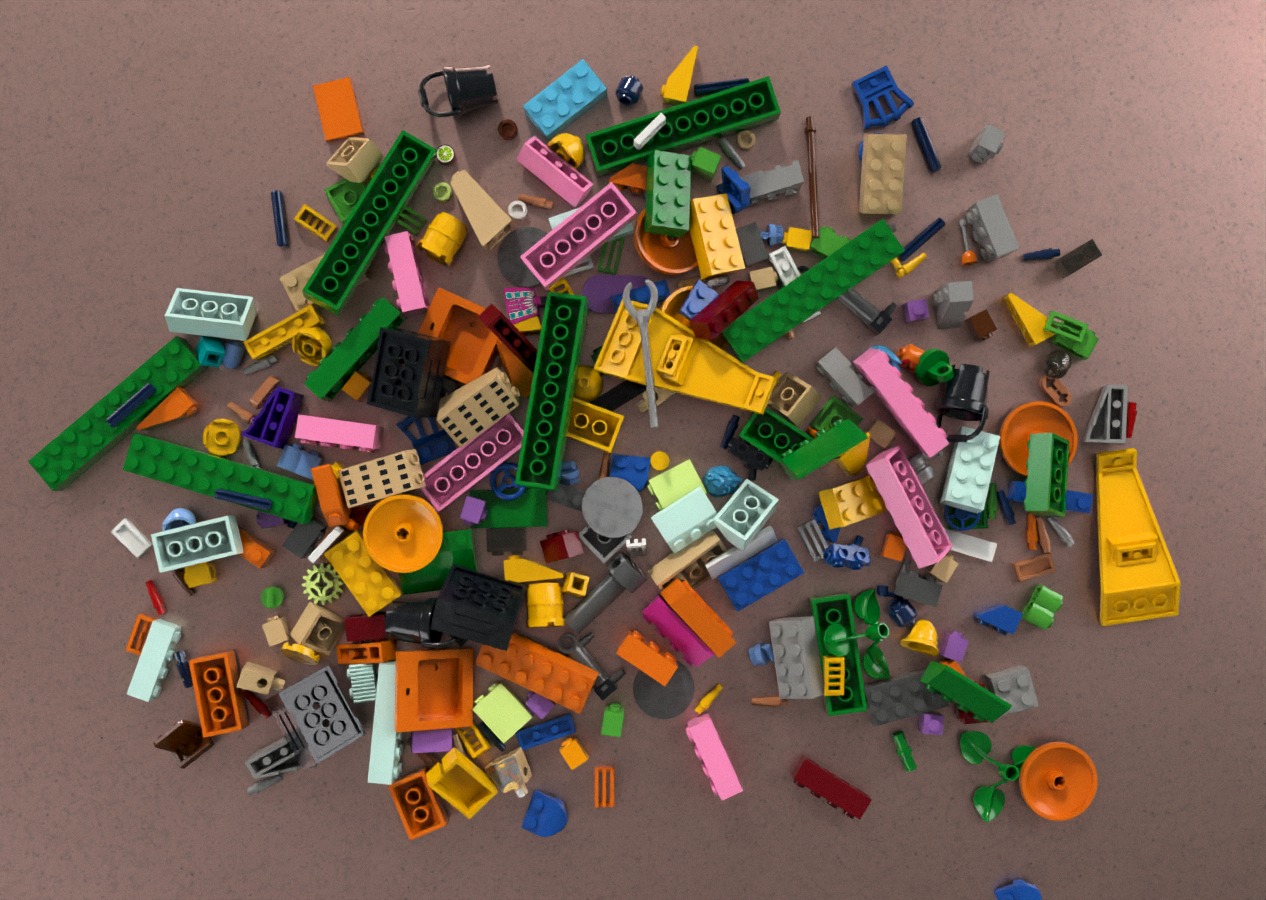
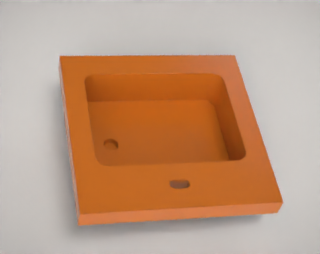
M438 287L418 333L451 341L445 375L468 384L484 375L497 347L496 340L499 338L478 318L486 308Z
M473 648L396 652L395 732L473 726Z

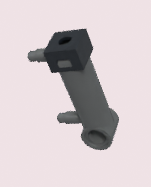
M854 288L837 298L868 325L867 328L876 336L892 321L890 315L897 307L892 302L884 311H880Z
M566 632L562 634L558 641L559 650L568 658L600 672L593 688L603 701L617 689L618 685L616 683L626 672L621 669L612 677L605 673L584 648L595 637L592 632L584 636L580 641H578L573 633ZM570 638L573 641V646L570 648L565 647L563 640Z

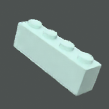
M162 619L152 622L127 695L146 702L159 697L162 690L160 685L168 674L167 666L173 659L175 644L181 638L182 633L180 630L182 626Z

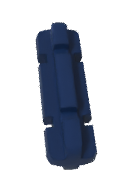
M179 651L174 653L173 657L175 662L177 661L178 663L176 666L181 679H184V687H193L188 660H185V652Z

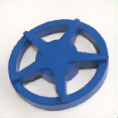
M945 505L944 518L948 525L955 530H970L980 520L981 512L975 516L969 511L955 508L954 513L948 516L949 506ZM955 517L958 519L960 527L952 524L949 518ZM968 518L975 519L972 525L964 528V520Z

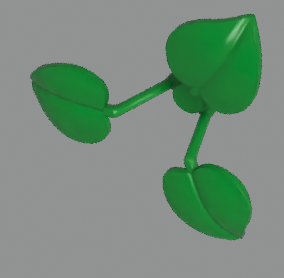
M870 589L858 595L854 602L856 616L859 619H864L865 624L870 625L866 632L847 637L843 626L832 624L825 631L824 645L831 655L842 657L850 651L849 640L867 637L875 641L866 649L867 654L863 656L864 671L869 677L874 679H890L885 656L881 649L876 646L889 636V628L885 623H878L880 608L875 589Z
M978 731L963 732L960 738V750L963 757L969 763L978 765L984 758L999 767L998 774L1002 780L993 784L991 789L987 786L980 787L976 790L973 797L974 806L985 822H990L998 816L1005 804L1003 791L995 788L1003 783L1006 784L1008 780L1015 781L1020 776L1024 761L1036 748L1019 746L1011 753L1014 763L1012 765L1007 763L1001 764L986 756L992 748L991 740L986 734Z

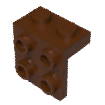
M187 720L176 722L174 727L161 734L153 743L155 748L172 752L179 767L183 769L215 745L211 736L203 738L200 724Z

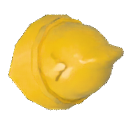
M918 620L914 624L911 633L900 641L903 647L932 656H938L939 654L937 632L929 620Z

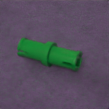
M894 732L891 736L905 771L915 770L917 765L911 753L912 748L908 746L904 732Z

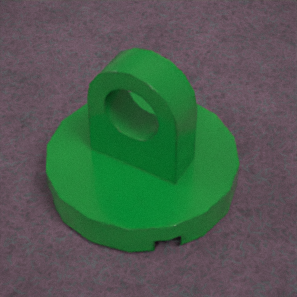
M936 348L929 349L923 353L918 360L920 361L919 365H916L915 368L917 380L926 386H934L940 382L949 381L954 376L947 353Z

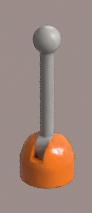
M964 219L959 221L966 249L961 260L963 266H969L978 263L976 253L969 249L965 227L967 222Z

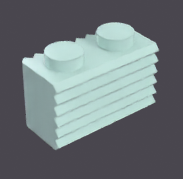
M376 663L349 665L347 678L351 680L352 688L349 690L351 700H354V704L376 701L378 681Z

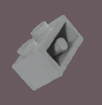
M988 124L977 135L968 155L979 163H985L990 158L993 159L1003 147L1004 143L1001 141L1006 132Z

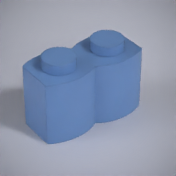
M293 442L291 445L285 444L277 466L313 480L311 468L322 465L324 458L320 457L321 453L311 449L309 452L302 450L303 446Z

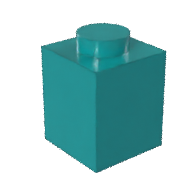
M200 337L195 349L200 365L220 367L225 356V350L220 338Z

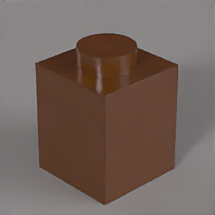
M987 309L965 320L975 340L981 338L984 341L992 337V332L997 330Z

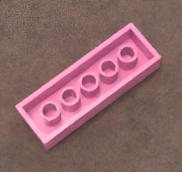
M611 182L522 254L520 258L547 291L637 217V212Z
M868 349L853 361L854 365L869 385L876 389L875 393L919 451L931 458L949 444L945 439L948 437L941 427L938 428L934 424L936 420L930 412L927 413L923 409L925 407L924 403L918 397L916 398L912 395V387L900 379V376H902L900 371L888 363L890 361L888 355L879 349Z
M509 412L461 448L458 447L424 474L426 487L420 489L438 512L444 511L490 475L497 467L521 450L524 429Z
M901 444L880 452L866 464V467L876 484L877 491L885 502L887 510L890 511L894 524L899 529L905 545L908 546L913 561L916 562L918 568L940 562L953 546Z

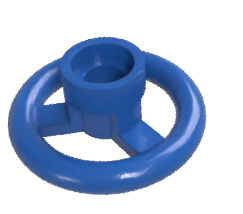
M513 462L501 464L492 471L490 476L491 490L502 500L511 501L518 499L527 489L515 484L516 476L510 473V468L517 470L518 464ZM504 469L505 476L502 478V484L496 487V476ZM507 478H511L513 480L511 485H508L506 483ZM505 488H520L518 492L512 495L501 493Z

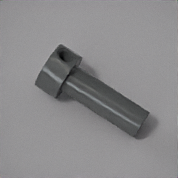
M620 552L607 564L610 573L564 616L567 624L575 632L580 634L626 589L634 593L647 580L641 568L624 552Z

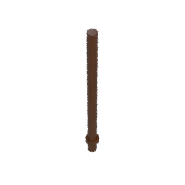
M809 116L806 117L805 134H807L811 232L812 238L816 239L820 237L814 136L816 127H814V117Z

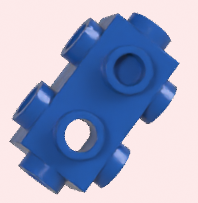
M856 536L854 544L841 545L833 543L824 551L823 558L825 564L835 568L846 566L852 570H860L863 566H869L871 562L869 548L861 547L864 538Z

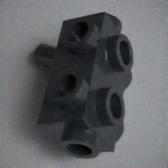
M732 437L727 445L730 448L728 450L730 454L745 461L744 467L749 468L748 480L756 481L757 469L763 471L764 468L768 469L772 463V458L758 448H753L750 446V443L742 438L739 440Z

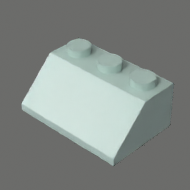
M746 479L715 516L713 522L727 541L744 551L774 514L779 499Z
M699 486L652 516L651 519L675 554L717 528L713 519L718 513Z

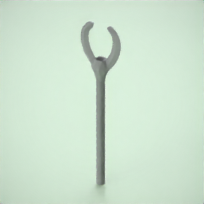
M647 279L645 283L651 291L647 309L636 310L632 305L629 294L633 283L626 285L623 291V303L628 313L636 320L640 327L651 428H658L647 330L649 319L657 305L658 290L655 284Z

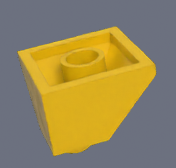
M865 432L868 436L866 440L833 459L848 476L853 474L857 476L864 470L862 466L867 460L870 434L868 432Z

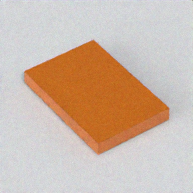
M350 77L313 85L327 142L364 134Z

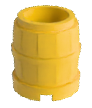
M441 212L428 225L427 231L416 247L421 252L423 249L426 250V256L444 266L447 264L449 267L454 255L461 248L467 235V226L454 216Z
M559 583L529 584L525 602L528 619L526 620V628L565 626V618H563L564 601L562 587H559Z

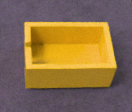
M870 475L818 492L829 529L845 527L887 511L882 496L879 495L876 484Z
M453 747L441 759L442 764L438 762L426 773L427 782L431 789L470 820L498 792L493 779Z

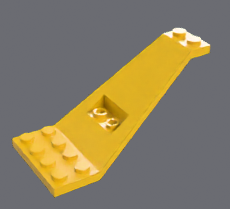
M623 298L593 369L597 372L646 385L640 327L626 310ZM631 301L636 310H646L648 307L647 304ZM655 308L649 319L647 329L654 387L761 415L764 414L777 381L775 377L756 372L706 339L695 338L694 332L660 309Z
M1129 448L1096 453L1101 583L1099 622L1102 626L1179 615L1181 582L1137 471V450Z

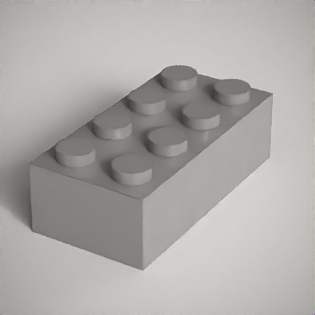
M814 616L784 617L769 621L780 699H813L823 695L824 682Z

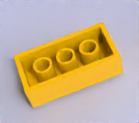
M727 194L692 199L690 201L689 230L701 279L735 274L745 269Z
M359 529L324 552L326 558L368 617L402 595V589L390 572L378 565L368 554L364 545L363 534Z

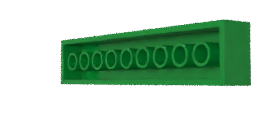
M767 76L589 133L585 136L597 176L599 177L624 169L632 163L640 164L646 162L654 150L674 153L777 120L781 111L770 77ZM662 113L666 117V124L638 150L634 146V139Z
M404 130L401 131L303 288V296L306 299L339 317L385 242V236L390 234L434 162L437 149Z
M881 219L736 319L721 332V335L739 361L744 363L900 256L905 249L884 219Z
M556 292L547 293L515 484L520 487L558 492L589 301L586 296Z
M175 336L28 460L29 464L52 491H63L131 434L177 387L185 388L208 369L209 366L200 365L195 350L187 340ZM147 383L155 386L156 392L116 427H111L107 423L106 419Z
M133 433L123 467L124 471L214 497L216 489H224L273 501L271 510L245 505L241 506L301 524H311L318 501L314 484L145 434Z

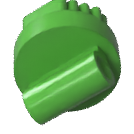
M268 587L261 594L262 604L269 609L279 607L284 601V592L278 587Z

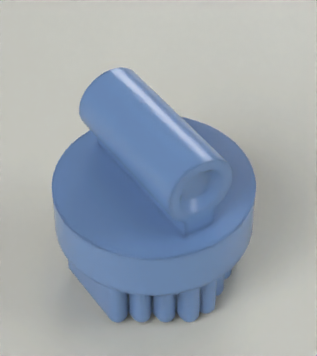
M768 224L767 232L759 231L761 238L767 239L769 246L783 243V226Z
M563 461L560 476L561 483L566 486L578 483L579 469L575 461Z
M760 643L749 649V657L753 666L759 664L763 666L767 665L769 661H774L773 649L770 644L764 645Z

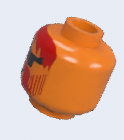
M908 344L905 347L902 346L897 352V357L902 362L899 365L910 372H915L916 365L918 366L920 362L918 360L925 351L913 344Z

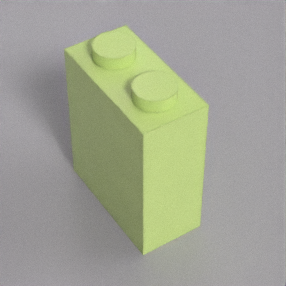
M690 459L648 480L650 484L647 485L651 495L655 494L659 500L655 502L659 511L699 486L707 494Z
M502 680L500 683L496 681L488 688L490 692L485 697L483 694L474 701L476 705L472 710L504 744L533 715L526 709L527 706Z

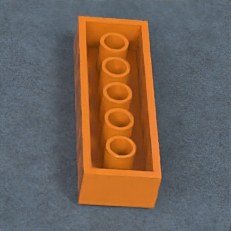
M513 632L507 651L482 644L475 662L476 665L579 714L586 706L600 673Z

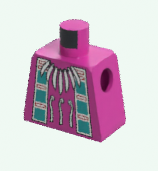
M535 288L503 289L508 318L512 324L534 316L540 317L539 308L545 307L547 295L537 297Z

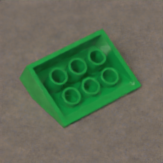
M841 418L832 423L833 428L828 431L824 428L815 434L816 438L809 441L807 438L800 442L798 449L794 451L789 449L782 453L783 458L779 459V462L790 480H799L866 440L868 436L849 419L843 421Z
M473 528L443 532L441 547L435 558L428 565L414 572L399 573L403 595L441 590L452 564L478 572Z

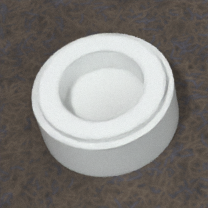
M513 201L508 207L509 216L515 221L523 220L527 216L526 205L522 201Z

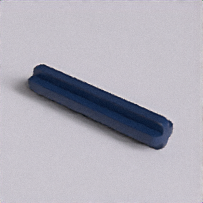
M749 78L695 84L694 94L696 96L714 94L749 83L750 81Z
M921 117L915 118L912 121V126L931 172H936L942 166Z
M276 190L271 192L277 246L287 247L289 244L283 195L281 191Z
M940 217L937 218L904 247L905 251L898 257L902 261L908 259L944 227L945 222Z
M147 383L106 419L107 423L111 427H116L156 392L155 386Z
M216 489L214 498L264 510H271L273 501L224 489Z

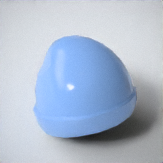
M184 508L172 510L163 521L162 532L195 524V515Z

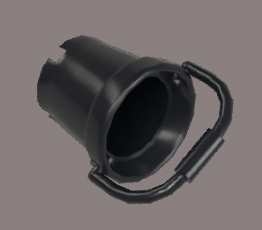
M484 65L465 68L447 66L443 67V71L427 75L421 81L418 90L421 106L424 107L426 112L435 117L453 116V118L464 116L466 112L498 104V100L492 99V96L497 95L493 73L487 74L486 70L490 69L491 66ZM444 76L451 108L450 112L439 113L429 108L424 86L430 79Z
M956 364L952 365L954 376L951 380L947 381L943 397L937 405V427H941L943 415L965 421H980L975 432L970 435H948L945 439L950 443L967 442V440L975 438L982 431L986 419H988L987 393L990 372L987 370L986 373H982L983 367L961 364L960 369H955Z
M429 598L426 601H392L390 603L394 607L393 610H387L385 631L391 632V636H387L389 640L420 644L424 648L434 650L435 648L449 646L459 639V637L454 636L450 640L440 643L442 632L430 629L437 598Z

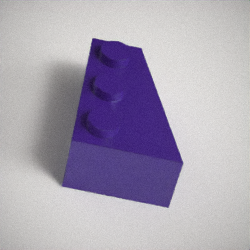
M277 386L263 405L264 408L258 416L253 418L252 424L241 435L275 448L284 449L304 395Z

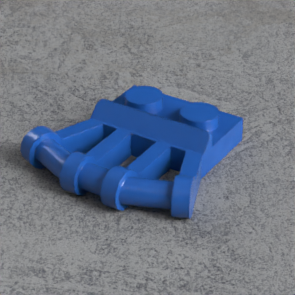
M887 65L851 84L863 108L864 129H869L872 126L885 127L889 125V122L901 119L903 113L914 105V102L897 87ZM890 92L894 93L903 102L898 109ZM882 96L891 111L888 115H885L878 101V98ZM870 102H872L879 118L870 119Z
M408 416L396 425L412 441V445L419 456L420 465L447 456L456 450L453 439L444 428L441 431L438 430L434 417H428L433 434L426 436L420 418ZM414 421L421 436L420 439H416L407 429Z

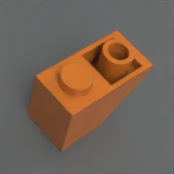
M632 163L610 177L609 184L612 182L619 191L625 189L631 191L630 193L634 195L645 194L647 166Z

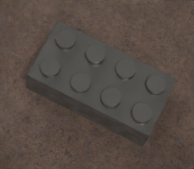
M927 667L891 676L890 679H881L864 684L867 713L870 723L874 727L949 706V703L941 698L942 694L937 691L935 694L925 689L926 685L920 682Z

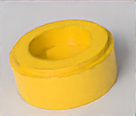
M662 451L655 452L650 459L651 466L656 470L666 469L669 465L668 455Z

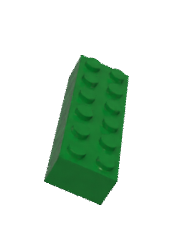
M384 297L377 299L372 305L373 309L368 314L365 313L360 317V323L355 328L352 327L345 334L346 338L332 348L333 352L329 357L325 356L319 362L320 366L318 369L311 371L306 376L304 384L321 400L331 402L354 372H358L377 352L380 327L399 328L407 319L401 311Z
M848 593L808 598L811 616H814L822 676L823 656H833L826 650L824 645V635L827 627L832 624H840L846 630L847 637L856 635L851 597ZM857 639L848 641L850 651L844 656V695L824 696L823 694L825 712L828 716L868 711ZM829 663V667H839V664ZM829 671V674H839V671ZM839 678L829 679V682H839ZM829 686V690H839V686Z

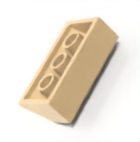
M711 530L677 553H671L649 569L648 573L661 591L677 577L681 582L686 580L694 590L710 579L704 564L726 552L727 549L716 533Z

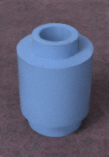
M235 340L226 342L224 347L225 356L221 365L236 369L245 351V348L242 347L243 343Z

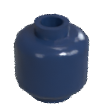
M635 76L621 78L615 92L618 101L626 106L636 104L642 94L643 85Z
M898 598L890 603L888 606V616L896 626L910 627L915 623L917 611L907 599Z

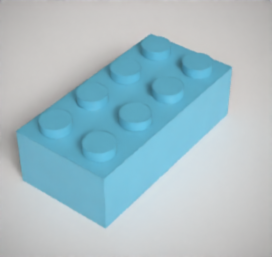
M582 59L523 105V109L528 118L549 142L607 96V88L585 60Z

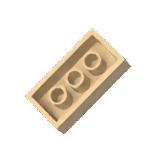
M864 134L859 212L863 214H901L907 135Z
M324 255L279 277L297 312L309 305L319 307V305L306 299L303 296L302 290ZM367 272L358 286L370 280Z

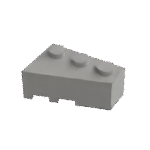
M798 159L794 160L793 165L782 167L778 165L775 166L774 170L766 172L762 170L740 177L750 186V205L758 204L763 199L768 201L779 198V195L786 194V196L795 195L804 182Z
M972 281L947 283L934 291L932 304L936 307L937 329L961 327L960 320L965 319L964 312L969 311L974 301Z
M836 347L816 362L818 366L816 367L817 371L823 377L826 375L830 380L828 383L834 391L838 390L842 395L840 398L847 406L854 407L859 405L876 391L873 386L868 387L863 380L864 376L854 370L849 360Z
M1128 385L1103 386L1081 443L1126 444Z
M285 736L251 754L244 762L254 779L302 769Z

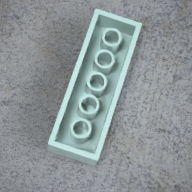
M396 659L379 664L367 783L391 785L398 778V775L402 773L403 764L400 763V755L404 753L402 736H405L406 732H395Z

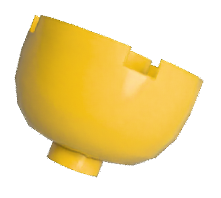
M568 133L558 134L547 144L551 150L575 169L584 161L585 150L581 139Z
M319 327L300 330L299 334L293 337V351H297L300 355L299 359L308 365L318 366L325 356L329 357L331 354L332 340Z
M579 365L574 398L590 403L601 395L604 388L603 378L600 372L593 369L594 367Z

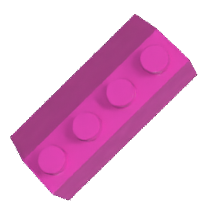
M659 594L642 610L644 613L642 617L649 624L653 622L658 627L656 629L657 633L662 638L667 637L671 641L669 645L676 652L680 650L685 655L683 659L690 666L694 664L698 667L714 655V652Z

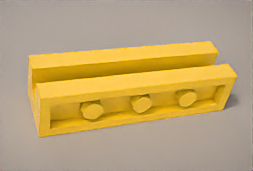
M309 305L243 343L252 359L261 360L290 344L293 337L299 334L300 330L320 327L326 323L317 307Z

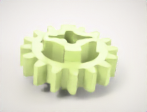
M321 563L320 568L315 564L313 565L314 570L308 569L307 573L309 575L303 576L306 583H303L302 586L307 588L303 593H309L308 600L314 598V604H318L320 600L322 605H325L327 600L329 603H333L334 598H340L338 592H344L341 585L345 583L340 580L341 577L335 569H332L333 566L331 564L326 567L325 563ZM317 572H319V573L317 574L318 577H317L315 580H312L313 577H314V575H315ZM320 582H327V586L320 585ZM332 587H335V589H334V591L332 592V594H330L329 590H330Z

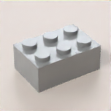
M998 194L976 202L966 210V220L973 228V237L979 243L981 257L987 263L1005 257L1019 249Z

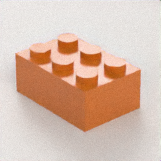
M629 630L616 650L617 655L663 686L667 685L678 668L676 657L668 651L666 653L662 652L658 644L652 640L647 642L644 640V635L637 630H634V632Z
M427 766L399 777L391 785H388L409 840L444 827L449 821L440 795L428 786L426 773L429 771V768Z

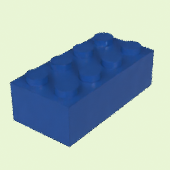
M782 538L718 576L717 579L738 612L804 574V571L788 543Z

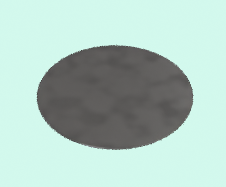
M521 227L510 232L503 239L498 250L497 259L499 269L508 281L522 287L540 284L522 262L520 256L547 235L546 232L535 227Z
M605 477L592 483L586 490L582 500V512L585 521L593 531L604 537L618 538L631 533L637 527L642 517L643 505L638 491L629 482L617 477Z
M677 661V670L666 686H663L640 669L637 672L633 683L634 698L641 710L649 716L657 719L674 718L683 713L690 705L694 695V682L689 670L679 661Z

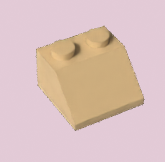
M348 137L328 160L326 165L348 181L361 183L368 178L371 170L379 165L384 155L370 138Z
M786 372L774 387L767 405L799 428L822 397L811 385Z
M310 601L290 635L298 644L330 656L346 629L345 619L326 607Z

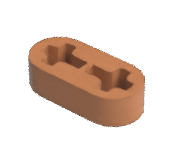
M273 375L269 376L252 396L249 404L257 410L260 409L277 386L280 385V381Z
M1046 375L1040 379L1039 387L1054 405L1063 407L1070 404L1072 400L1071 393L1056 376ZM1046 380H1052V381H1053V382L1051 383V386H1052V387H1046V384H1047V381H1046ZM1063 394H1064V395H1065V397L1063 398L1064 401L1059 402V401H1058V399L1060 398L1059 395H1063Z

